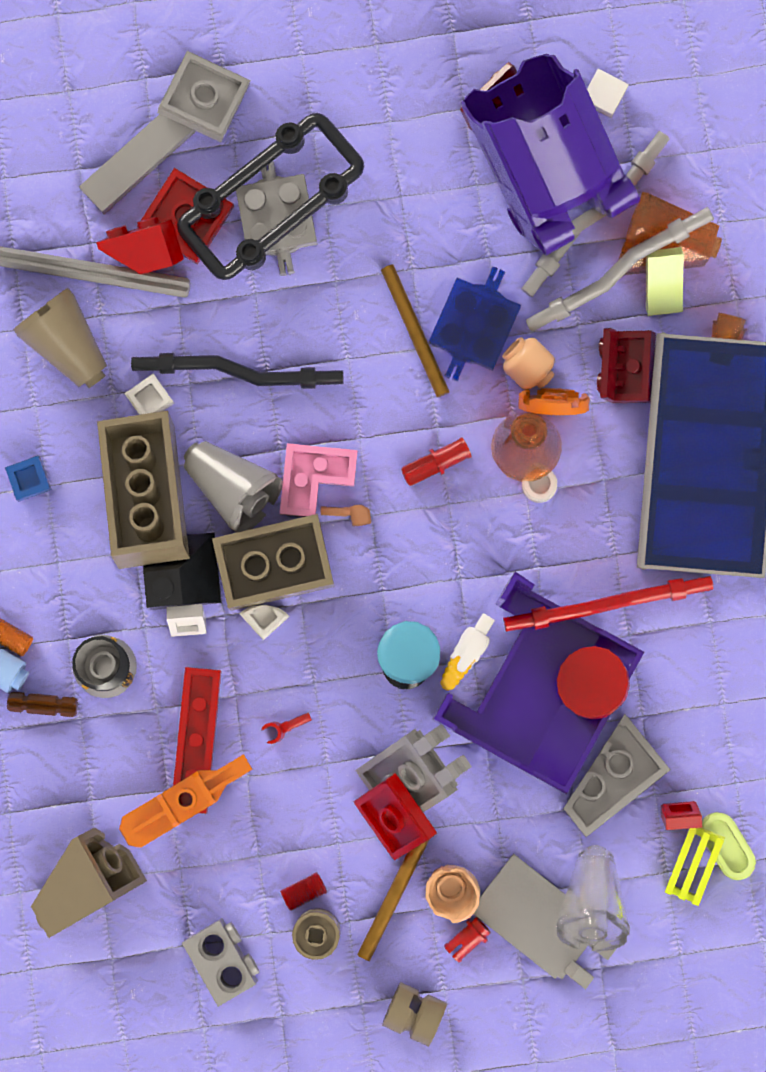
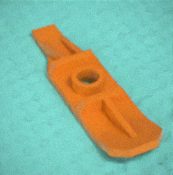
M243 754L218 770L197 771L124 815L121 819L119 830L129 846L142 848L216 803L226 785L253 769ZM184 792L190 793L193 798L191 805L187 807L182 806L179 802V797Z

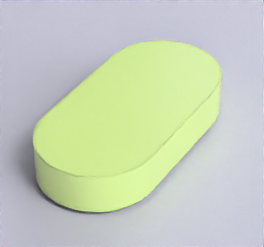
M719 812L710 813L702 820L701 828L725 837L716 860V864L721 872L733 880H742L749 877L755 869V856L733 819ZM708 840L706 847L711 854L715 842Z

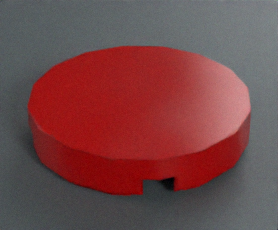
M597 646L580 648L570 654L560 666L557 676L558 694L564 705L576 715L588 719L605 718L611 715L613 711L617 710L624 703L630 687L629 674L621 659L610 650Z

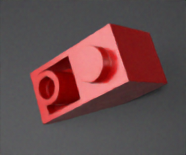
M158 216L137 222L139 228L130 231L127 230L126 225L106 231V238L96 242L100 251L139 274L167 268L184 260L172 220L159 222Z

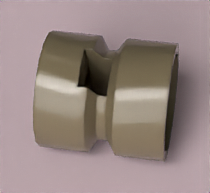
M314 908L304 912L296 921L292 932L293 944L296 950L302 956L312 960L324 959L331 955L337 948L341 935L340 924L337 918L330 911L322 908Z
M400 982L388 1007L382 1026L399 1034L408 1031L410 1039L429 1047L440 1025L447 1002L431 995L422 998L418 989Z

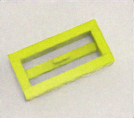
M689 828L665 893L674 894L679 899L684 901L686 899L691 901L692 904L699 906L725 837L703 828ZM695 835H698L702 838L683 887L679 888L675 886L693 838ZM708 840L715 842L696 894L689 892Z

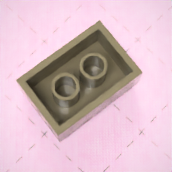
M318 514L212 538L227 607L230 611L335 587Z

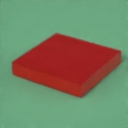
M174 168L141 221L158 216L159 222L171 219L183 256L198 265L200 259L178 233L177 223L179 218L194 206V195L199 190L207 187ZM227 199L222 201L223 209L217 217L213 219L200 218L191 226L207 247L210 246L234 208V203Z
M396 773L353 801L394 861L437 834Z

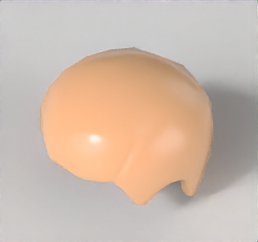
M447 864L434 870L426 882L425 898L435 915L449 919L452 923H459L471 918L478 908L480 887L477 879L469 870L457 865Z

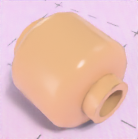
M522 337L518 338L507 348L502 356L505 359L503 370L524 390L535 386L541 389L554 376L551 370L554 366L555 358L536 338L531 337L525 340Z

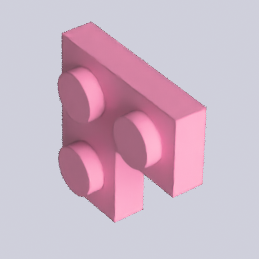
M287 443L280 515L296 517L315 515L319 483L354 487L358 450Z

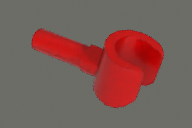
M308 712L283 723L275 721L266 723L261 731L271 726L275 727L278 732L276 739L266 742L274 744L280 742L284 738L285 733L291 731V729L312 721Z

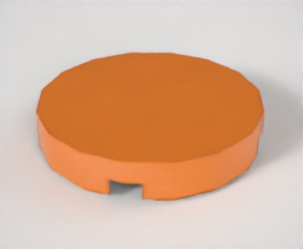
M541 388L537 390V395H530V390L527 389L519 393L518 407L523 411L535 414L577 415L589 411L590 398L586 393L582 394L579 398V392L571 389Z

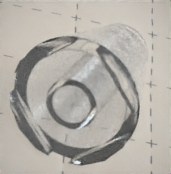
M589 846L578 854L556 924L557 936L563 943L572 948L580 950V944L592 945V951L595 952L614 950L627 942V936L630 933V925L613 854L602 846Z

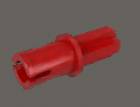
M461 437L459 440L436 451L430 449V454L403 466L401 471L406 483L409 486H413L437 473L445 474V469L467 458H471L472 455L465 440Z

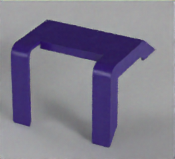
M516 571L507 582L496 602L497 606L514 616L531 613V609L543 606L546 609L560 607L531 591L535 584ZM582 618L549 623V627L534 630V627L523 628L477 712L452 698L453 695L448 692L432 720L567 794L609 716L588 719L576 715L564 705L558 694L557 676L560 666L570 654L580 648L597 646L610 650L621 659L628 671L630 680L644 651Z

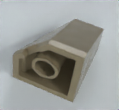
M96 828L71 840L31 905L39 926L44 929L48 938L147 881L129 849L121 844L116 846L109 844L104 840L105 834Z

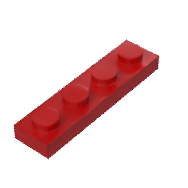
M185 667L173 786L197 771L212 770L221 670ZM187 792L182 793L179 797L180 804L185 807L190 806L193 801L191 794ZM208 808L204 809L199 813L207 814Z

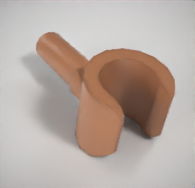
M353 505L344 508L321 506V515L351 516L353 527L371 524L370 510L363 505Z

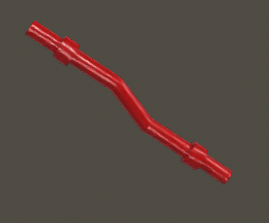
M711 576L684 581L683 578L668 580L666 585L625 592L588 602L546 609L545 606L533 608L531 613L503 618L506 632L534 627V630L549 627V623L591 616L627 606L668 598L671 601L686 599L689 594L713 590V581Z

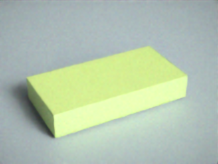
M681 247L659 249L646 256V311L648 316L683 312L684 254Z

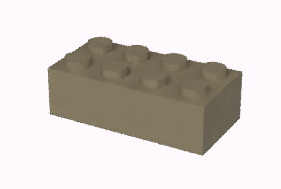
M168 410L97 421L111 557L118 569L190 559L175 427Z

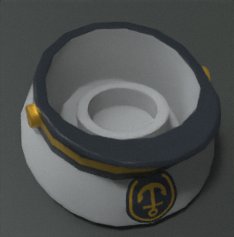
M96 635L83 641L76 648L72 658L73 675L77 683L87 693L95 697L111 698L120 695L132 684L136 674V658L131 648L119 638L109 635Z

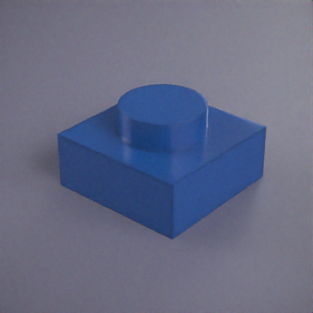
M38 455L5 467L16 501L18 502L52 490L42 460Z

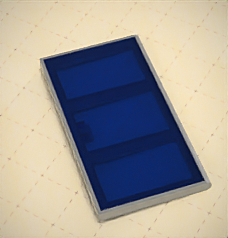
M664 332L656 334L637 568L642 570L658 569L765 578L766 342L674 335Z

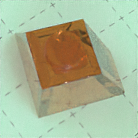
M642 191L640 202L636 204L619 259L630 248L667 229V224L678 218L684 220L693 215V213ZM709 222L690 232L689 238L679 243L674 241L661 249L681 247L684 254L683 269L703 267L710 257L716 258L722 242V238L717 237L719 225ZM646 257L638 260L624 275L646 273Z

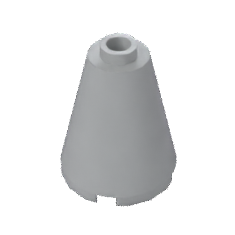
M207 441L200 444L194 443L184 455V469L229 528L235 532L253 529L266 516L262 509L268 502L274 505L282 490L283 481L274 472Z

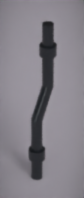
M159 353V356L131 358L132 371H160V374H175V370L216 369L256 386L301 385V389H315L316 385L344 384L343 370L315 371V367L301 368V371L259 372L218 355L175 356L174 353Z

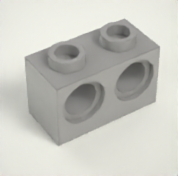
M223 918L182 942L218 1007L256 985L258 980L255 975L260 973L250 954L244 956L237 943L242 940L233 923L226 924ZM217 935L221 937L224 942V949L221 953L213 954L206 949L205 939L207 936ZM231 966L238 968L242 974V981L237 985L227 984L223 979V970Z

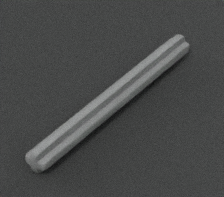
M0 246L1 267L184 298L188 296L190 291V280L184 277L155 272L139 274L131 268Z

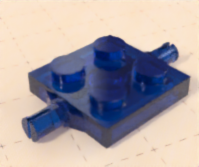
M492 267L485 285L472 284L457 277L432 332L428 344L445 350L453 357L446 374H444L445 377L450 379L454 368L457 367L452 377L453 381H459L465 363L477 364L493 371L522 305L506 299L497 291L506 274L502 269H500L496 280L493 281L498 268Z

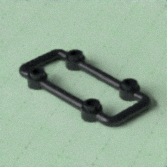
M312 113L297 124L292 122L282 124L276 131V141L217 188H203L194 195V206L179 218L177 230L182 239L216 278L229 280L244 269H259L266 260V251L325 204L335 205L346 199L348 186L363 173L364 161L325 115ZM315 127H318L350 164V167L341 174L329 173L320 180L319 192L260 239H246L242 241L237 247L236 258L226 266H223L191 226L200 218L213 219L217 217L223 209L222 201L282 153L294 154L299 152L305 143L304 136Z

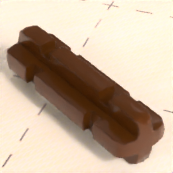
M11 692L7 698V710L20 713L26 710L27 713L52 716L60 713V716L74 717L78 711V699L75 697H62V699H59L58 696L32 693L25 696V693Z

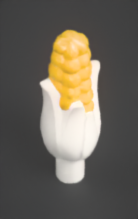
M483 613L475 627H468L461 635L442 674L440 684L444 690H453L487 649L490 639L486 635L495 622L488 615Z

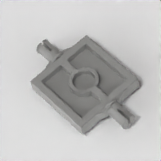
M274 161L268 164V171L267 166L261 170L263 179L253 184L243 185L236 190L245 240L260 239L309 200L304 174L290 177L276 176ZM312 215L266 251V255L277 256L280 276H287L284 262H286L288 274L295 273L291 253L302 247L318 245Z

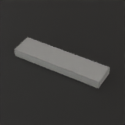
M159 114L83 182L79 188L105 214L196 131Z

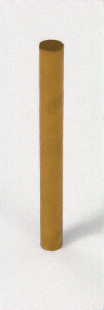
M393 264L381 269L383 277L436 397L444 396L450 391Z
M429 840L406 854L357 954L359 957L367 961L371 960Z

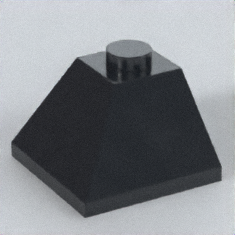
M215 532L187 535L190 559L143 566L146 606L148 609L159 610L167 609L170 606L222 603L218 563L212 538H215Z

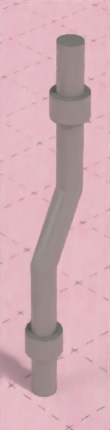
M658 131L643 152L639 151L631 161L632 167L626 175L634 186L643 174L648 175L656 164L655 158L670 140L663 132ZM591 208L572 220L575 227L572 230L575 239L547 256L543 254L535 264L537 266L536 270L521 290L530 297H533L548 276L552 277L560 267L558 262L579 234L606 215H602L594 208Z
M706 207L684 220L678 218L667 224L668 228L630 248L600 280L565 299L559 297L549 303L548 308L526 319L529 329L533 332L555 319L559 322L570 316V311L608 292L638 260L674 241L679 243L689 238L690 232L713 221L714 217L710 209Z

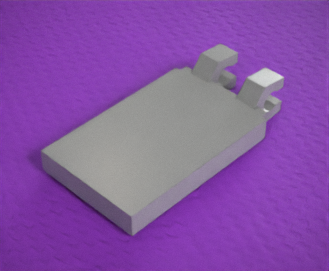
M441 724L425 736L420 730H412L355 771L368 790H371L396 773L422 812H425L457 791L456 786L458 784L455 779L472 766L464 755L458 757L447 766L443 764L433 749L450 737L445 727Z
M514 853L482 893L479 899V906L474 912L476 917L556 979L558 976L560 979H563L567 974L585 990L594 977L576 963L583 951L589 945L606 960H609L616 950L613 945L598 934L601 929L598 925L600 921Z

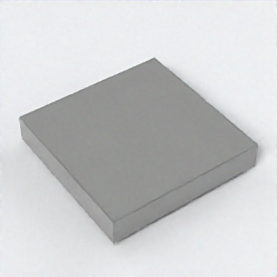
M187 51L158 107L157 113L222 142L251 80Z

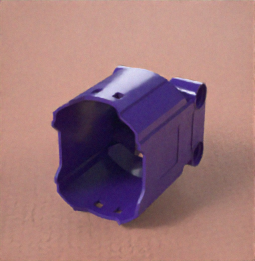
M543 54L523 60L516 75L500 82L488 91L473 89L461 102L462 109L509 206L507 211L513 225L520 235L529 240L545 256L575 239L572 231L575 227L567 211L587 201L596 211L612 219L640 202L635 186L621 168L579 70L576 68L573 70V73L568 71L561 65L554 54ZM520 84L524 93L516 96L513 87ZM498 96L502 105L496 109L492 99Z

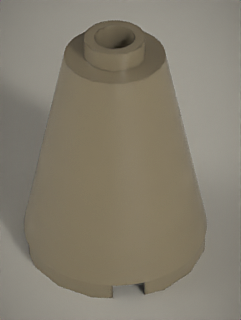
M66 288L48 301L43 307L35 311L13 329L17 337L78 387L85 383L88 388H91L106 376L102 371L107 366L79 304L69 288Z

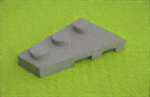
M624 714L563 810L583 835L588 837L667 774L670 768L626 714Z

